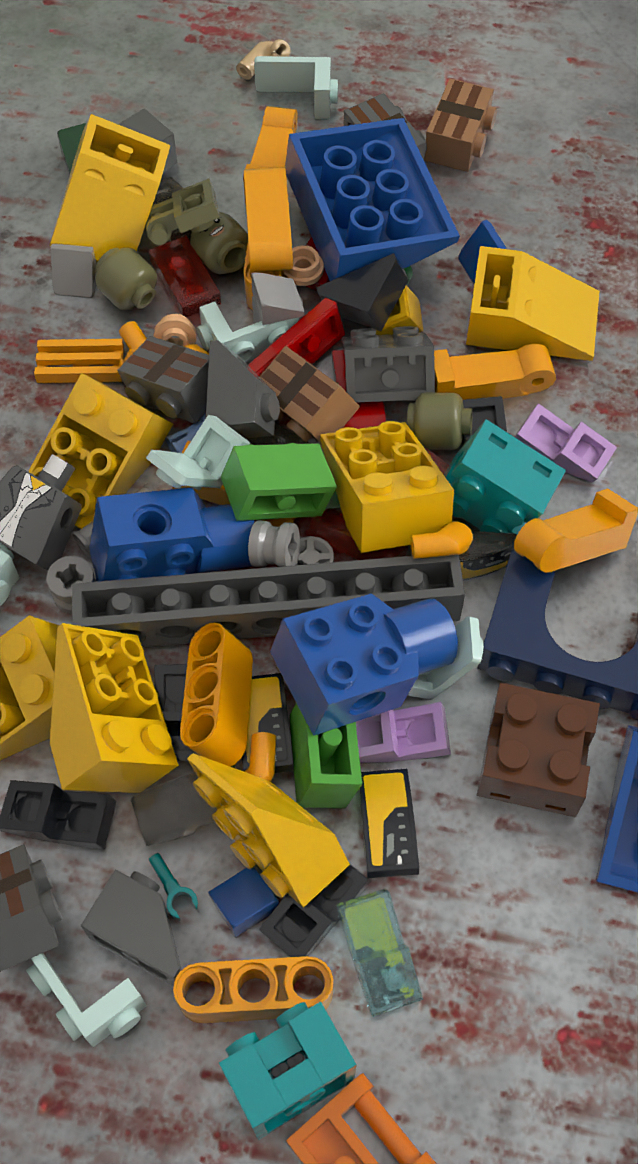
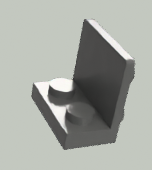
M418 327L393 328V334L376 335V329L360 328L351 330V336L341 337L345 355L346 392L356 403L416 400L421 393L435 392L434 345L426 333H419Z

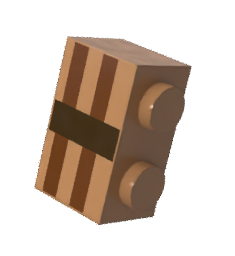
M449 78L426 131L427 151L425 152L424 161L469 172L474 157L481 158L487 138V134H484L485 130L492 131L496 120L498 108L492 106L494 89Z
M287 346L281 350L260 376L276 392L280 406L277 420L280 422L284 416L289 418L290 421L286 426L306 443L313 437L321 444L320 434L334 433L343 428L360 408L339 384Z

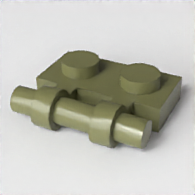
M210 178L173 192L172 198L152 206L146 227L147 236L150 241L156 245H163L170 239L172 231L179 229L180 233L191 230L192 233L201 232L214 224L213 220L220 218L216 194Z

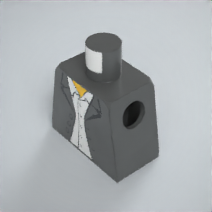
M53 454L49 457L38 477L18 465L11 467L0 480V543L34 564L49 570L50 566L62 557L81 512V504L62 492L76 468Z

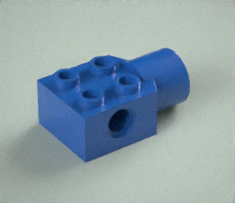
M192 487L97 497L89 547L96 581L197 574L252 567L248 556V543L254 520L236 521L231 504L205 506Z
M371 593L283 618L270 653L314 736L401 707L420 674L448 666L454 662L458 651V638L449 612L439 601L431 598L392 609Z

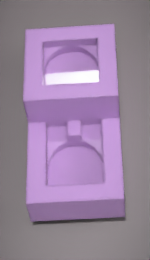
M539 403L531 411L514 436L566 470L565 473L590 482L597 480L617 448L583 422H580L573 429Z
M441 702L394 711L390 710L356 721L360 763L416 760L451 754L446 713Z

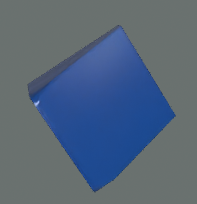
M488 220L480 223L458 255V260L473 283H475L480 246L507 249Z
M254 867L251 870L248 868L243 869L208 892V895L235 938L270 916L279 904V900Z

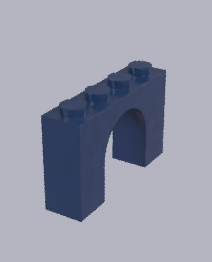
M511 551L483 643L482 659L477 669L484 670L491 677L501 681L517 680L534 685L538 691L558 695L565 694L581 700L600 703L599 709L612 708L626 712L638 721V629L633 648L619 658L594 662L569 654L554 641L545 621L546 603L556 570L544 573L527 557H522L515 551Z

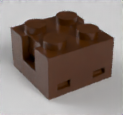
M499 683L493 704L476 796L576 818L586 799L590 766H586L588 751L596 733L600 703Z

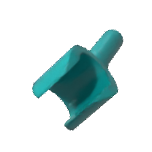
M160 853L152 855L149 858V862L168 895L166 906L169 915L173 919L180 921V917L173 909L172 903L176 897L181 895L189 897L197 911L198 899L194 891L188 887L180 886Z

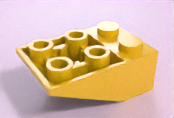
M90 114L80 138L49 246L52 244L93 247L96 262L113 248H132L137 252L160 185L171 145Z
M480 246L466 345L517 350L525 345L541 344L548 349L550 356L593 361L600 291L523 251Z
M81 373L28 472L38 477L51 454L76 468L62 492L81 504V512L75 526L82 529L94 521L97 497L127 493L150 466L151 462L146 457L151 449H160L173 423L105 384Z
M387 421L374 427L361 429L346 427L334 433L320 434L324 455L337 485L336 493L346 527L361 553L411 545V535L436 533L452 522L454 489L406 422Z
M30 615L0 637V760L50 739L57 627L59 625Z
M65 623L57 627L50 746L62 790L141 793L179 766L138 635Z
M194 753L187 758L198 777L193 782L194 788L212 808L216 807L217 811L212 814L213 820L230 839L235 840L230 845L231 850L248 869L251 870L257 865L263 871L260 873L262 879L278 897L282 898L288 893L304 908L350 865L335 834L271 781Z

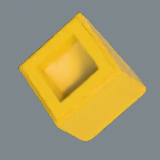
M407 285L382 331L376 330V335L393 334V328L403 326L418 327L419 333L423 332L419 299Z

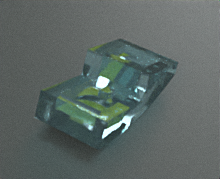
M384 888L336 904L357 976L372 1017L424 1000L409 947L403 941L390 892Z

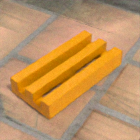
M122 338L37 340V367L34 370L37 383H76L81 373L99 382H122V378L117 371L120 368V358L124 359ZM114 364V366H90V365ZM48 365H72L73 367H48Z

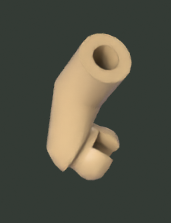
M277 39L274 42H260L237 64L236 70L243 79L249 80L255 74V57H289L291 52L290 46L282 39Z

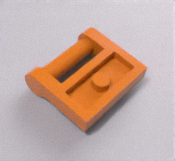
M364 1073L349 1083L286 1140V1143L302 1164H379L342 1118L349 1109L355 1107L399 1164L437 1163L427 1151L423 1155L419 1152L371 1092L374 1085Z

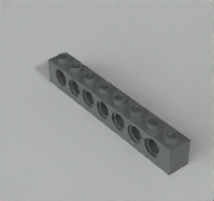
M459 555L413 559L412 556L74 583L72 584V625L138 635L142 647L190 643L195 633L201 627L214 622L221 624L237 639L270 637L277 635L283 618L371 593L392 609L432 598L439 601L447 609L453 621H460L465 591Z

